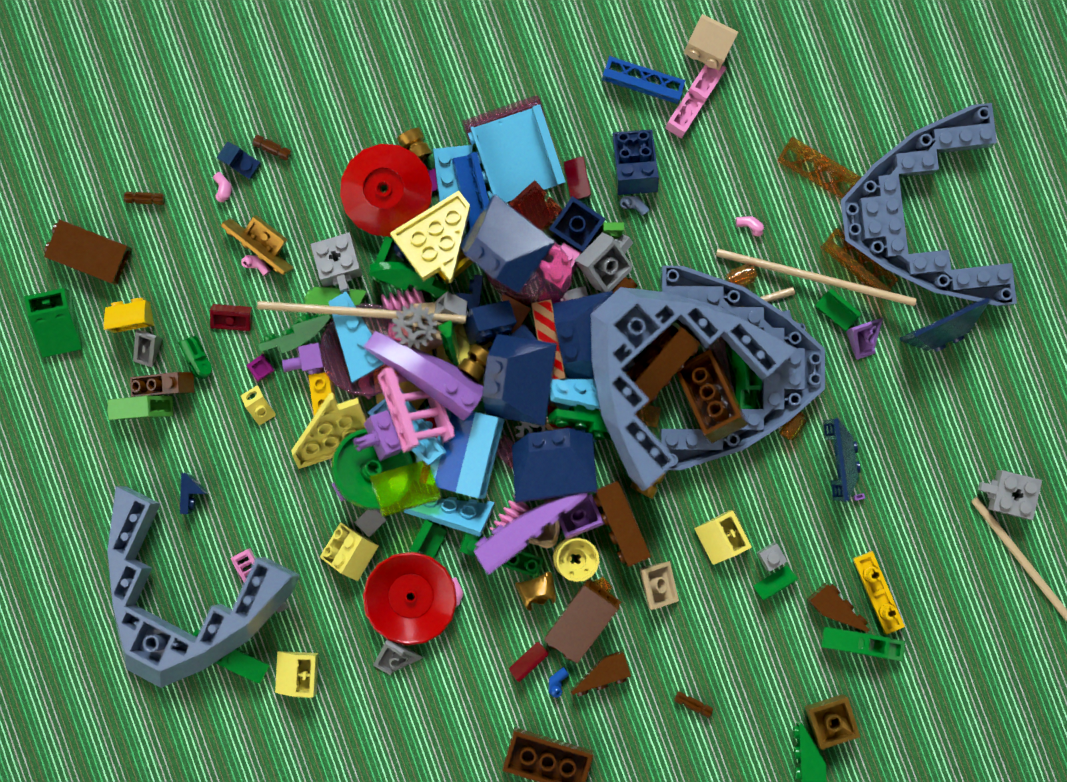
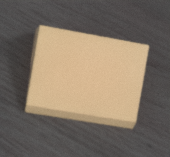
M670 561L639 568L647 605L650 610L679 601Z

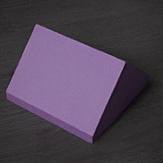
M592 494L585 497L567 513H561V517L558 519L566 539L604 525Z

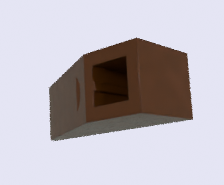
M172 372L130 377L131 397L195 393L194 374L192 372Z
M826 583L822 584L807 598L821 615L863 631H869V628L866 626L868 622L860 614L857 616L852 611L854 607L847 599L843 601L838 596L840 591L833 584L830 586Z
M623 650L603 656L571 689L572 695L582 696L588 694V690L593 688L597 690L607 688L608 683L616 681V684L628 681L627 677H630L631 674Z

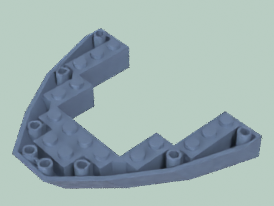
M992 103L971 105L914 131L868 169L842 198L841 209L845 241L883 268L934 293L976 302L989 297L990 305L1011 306L1017 304L1012 263L951 270L949 250L908 254L899 177L935 173L939 170L937 153L990 148L996 144Z
M662 266L660 268V292L673 293L720 306L797 349L762 381L760 409H742L749 425L714 443H711L704 436L702 429H659V442L677 460L667 470L687 469L746 449L790 421L825 390V348L787 314L743 286L685 266Z
M620 287L591 313L592 367L601 415L629 477L644 491L677 461L634 415L649 399L622 371L629 362L677 319L705 349L721 336L762 381L797 349L720 306L668 292Z
M116 486L107 550L115 625L126 669L162 688L206 669L249 641L292 594L300 575L266 557L256 558L233 609L222 604L212 605L198 637H195L136 605L152 570V567L136 560V557L160 507V503L127 486Z

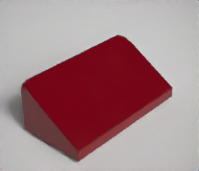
M584 156L564 161L570 198L572 196L578 200L591 198Z
M213 304L211 306L210 328L251 331L252 307Z
M536 642L510 666V672L520 682L548 656V651L540 642Z

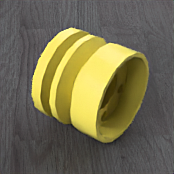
M571 537L562 540L556 546L553 553V565L557 572L566 579L575 582L585 581L597 571L599 554L595 546L588 540ZM572 554L579 555L577 557V563L570 562L572 560Z

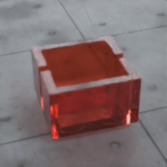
M535 180L508 204L542 232L556 220L562 211L561 207L550 196L547 197L546 191Z

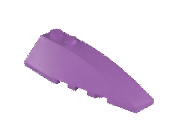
M375 331L363 347L386 365L393 367V370L463 421L470 415L482 398L483 386L455 365L412 346L408 348L407 344L401 345L400 341Z
M588 494L556 498L523 513L504 526L498 525L491 531L493 535L488 539L483 537L475 543L477 547L474 548V553L486 572L490 574L523 549L530 537L539 536L545 529L544 526H550L561 517V513H567L587 497Z

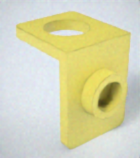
M255 386L241 395L246 409L258 425H262L276 416L274 410L263 397L259 386ZM257 393L253 399L248 400L251 394Z

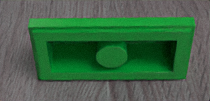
M449 320L438 326L446 356L454 365L458 366L459 345L453 323Z
M784 566L753 587L760 599L765 601L796 582L798 578L788 566Z

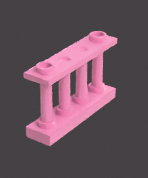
M393 367L385 368L377 375L403 453L411 451L419 445V440L440 436L442 443H446L455 436L453 425L450 423L443 405L422 390L405 394L401 393L398 383L408 380L400 374L396 375ZM427 397L431 409L413 413L407 411L405 402ZM434 417L437 428L421 432L414 431L411 421Z

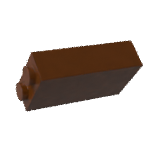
M59 219L58 223H55L52 228L53 236L50 242H47L44 248V257L117 286L132 248Z
M588 578L547 632L544 641L551 648L563 653L565 658L578 664L618 611L621 601Z

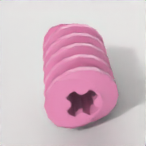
M413 287L412 292L407 288L404 294L397 290L396 297L392 292H389V299L384 294L381 295L384 310L403 311L402 306L409 309L410 303H413V305L415 303H425L422 291L416 290Z
M509 500L508 503L511 508L504 507L503 510L506 515L499 514L498 516L502 521L495 520L494 524L496 527L500 524L504 526L531 509L524 502L516 503Z

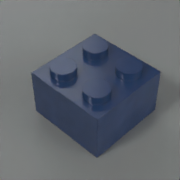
M572 196L549 228V234L582 253L595 239L606 218Z
M510 300L471 308L466 316V323L463 324L469 345L477 344L481 346L488 343V341L495 340L497 334L509 335L517 321Z

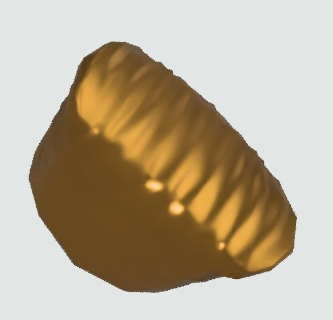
M546 572L532 580L515 583V587L528 611H532L531 603L544 605L549 598L552 599L553 604L556 602L554 579L551 572Z

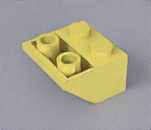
M729 510L694 528L712 565L752 548L733 510Z
M340 522L320 558L341 574L358 581L379 546L369 538Z
M278 651L275 693L292 697H314L317 694L319 653Z

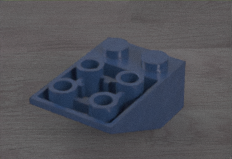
M653 130L612 132L618 195L658 192L659 175Z

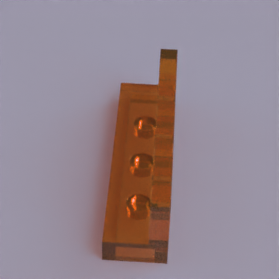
M794 137L789 139L777 159L781 164L841 199L845 195L838 191L836 183L845 182L850 185L846 192L847 194L861 178L859 175ZM788 149L796 154L797 161L790 163L783 159ZM807 161L811 162L813 164L814 171L809 173L805 172L803 170L802 163ZM828 172L832 181L822 182L819 173Z
M838 228L820 246L866 286L890 292V289L898 281L888 270L846 242L845 234ZM835 235H838L843 240L842 248L832 241ZM854 249L857 251L858 260L856 261L847 254V250ZM870 262L873 265L874 273L871 274L866 270L862 263ZM885 275L891 282L885 286L878 280V276Z

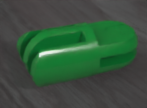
M197 335L180 340L178 344L194 376L199 379L207 378L212 372V366Z

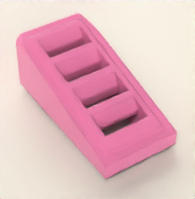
M251 548L230 558L244 583L251 569L244 571L243 568L251 563L253 565L256 559ZM248 556L249 560L240 564L239 561Z

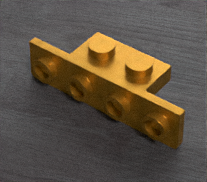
M257 215L253 216L245 229L231 218L222 222L221 227L225 229L227 234L237 238L245 248L251 249L260 260L270 264L277 273L285 275L292 271L294 267L278 255L288 239Z

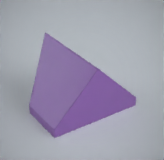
M883 318L850 328L846 331L857 360L876 353L875 346Z

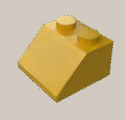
M143 298L131 299V303L124 304L123 301L111 303L110 307H105L104 330L118 333L154 326L150 302Z

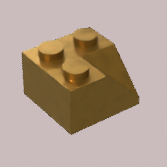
M844 694L804 706L816 744L821 750L860 737L849 699Z

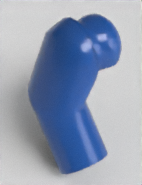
M564 667L549 678L548 691L554 698L562 695L561 681L570 675Z

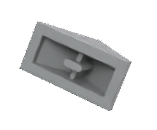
M136 330L133 361L153 367L163 338Z

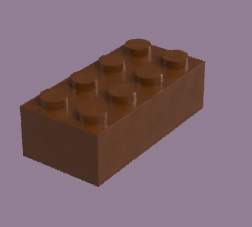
M676 322L672 323L656 338L635 365L626 373L628 378L649 399L645 404L646 406L656 400L659 391L669 385L672 380L671 377L676 372L682 370L685 361L698 351V346L701 344Z
M711 349L685 362L682 370L676 372L703 434L711 443L749 425L723 368Z
M613 481L597 488L598 492H595L592 497L597 507L601 506L603 513L600 515L604 525H609L612 531L608 533L614 545L617 544L619 547L617 555L622 564L625 563L629 567L650 558L651 555L619 482Z
M514 727L502 771L537 782H586L593 758V751Z

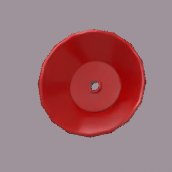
M378 144L363 149L349 161L341 177L340 197L345 213L358 228L375 236L391 237L390 233L428 210L431 204L432 182L427 167L415 153L400 145ZM383 185H386L388 187V190L385 193L381 192V187Z
M415 552L394 554L380 562L367 578L363 592L365 614L374 630L387 640L403 645L426 643L442 634L452 621L457 604L455 583L447 569L432 557ZM413 593L414 599H409L407 594Z

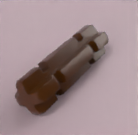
M256 135L253 139V146L259 149L262 147V150L274 156L279 155V158L285 161L291 155L290 149L286 147L281 148V145L269 139L264 140V137Z
M146 192L124 193V202L164 204L165 198L162 193H155L154 195Z
M680 691L675 695L674 701L676 703L684 704L685 707L701 713L707 718L712 715V707L703 705L702 702L690 696L687 697L686 694Z

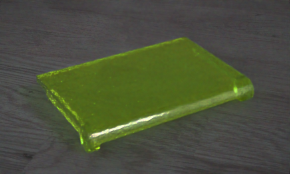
M424 461L370 476L382 517L441 499L430 465Z

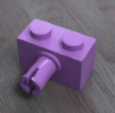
M320 343L299 346L300 357L282 360L284 372L302 369L311 375L324 373L323 370L328 369L324 345Z
M388 410L370 416L364 423L368 435L354 439V445H358L356 447L357 451L374 446L380 461L398 455L402 451L393 420Z

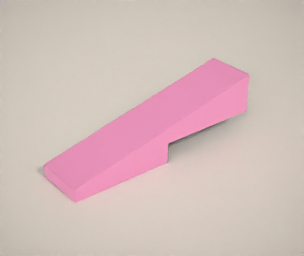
M706 64L704 65L668 121L665 129L681 139L683 138L725 72L726 67L722 65L720 70L708 67Z

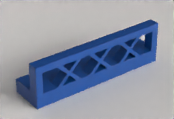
M609 56L602 76L603 81L675 104L679 103L686 81ZM611 63L620 65L623 72L611 70ZM637 70L642 78L630 76L628 72ZM652 76L658 77L661 84L648 82L647 79ZM671 82L680 84L678 91L667 88L666 85Z
M477 152L452 159L459 191L471 208L467 222L469 231L489 203Z

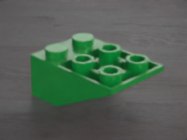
M61 288L24 296L27 315L42 358L83 350L71 290Z

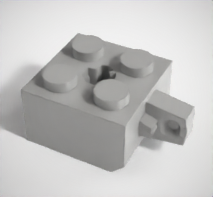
M350 232L312 243L311 248L323 287L333 284L334 286L339 285L341 293H350L348 281L363 276Z
M602 232L574 261L595 289L603 293L609 292L632 270V264L625 254L633 242L630 237L624 234L618 239H614Z
M997 470L995 480H992L991 484L979 482L978 490L988 493V498H990L988 510L1033 520L1042 480L1004 470ZM1012 492L1017 494L1016 498L1012 497Z

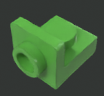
M604 222L600 231L614 239H618L623 234L624 222Z

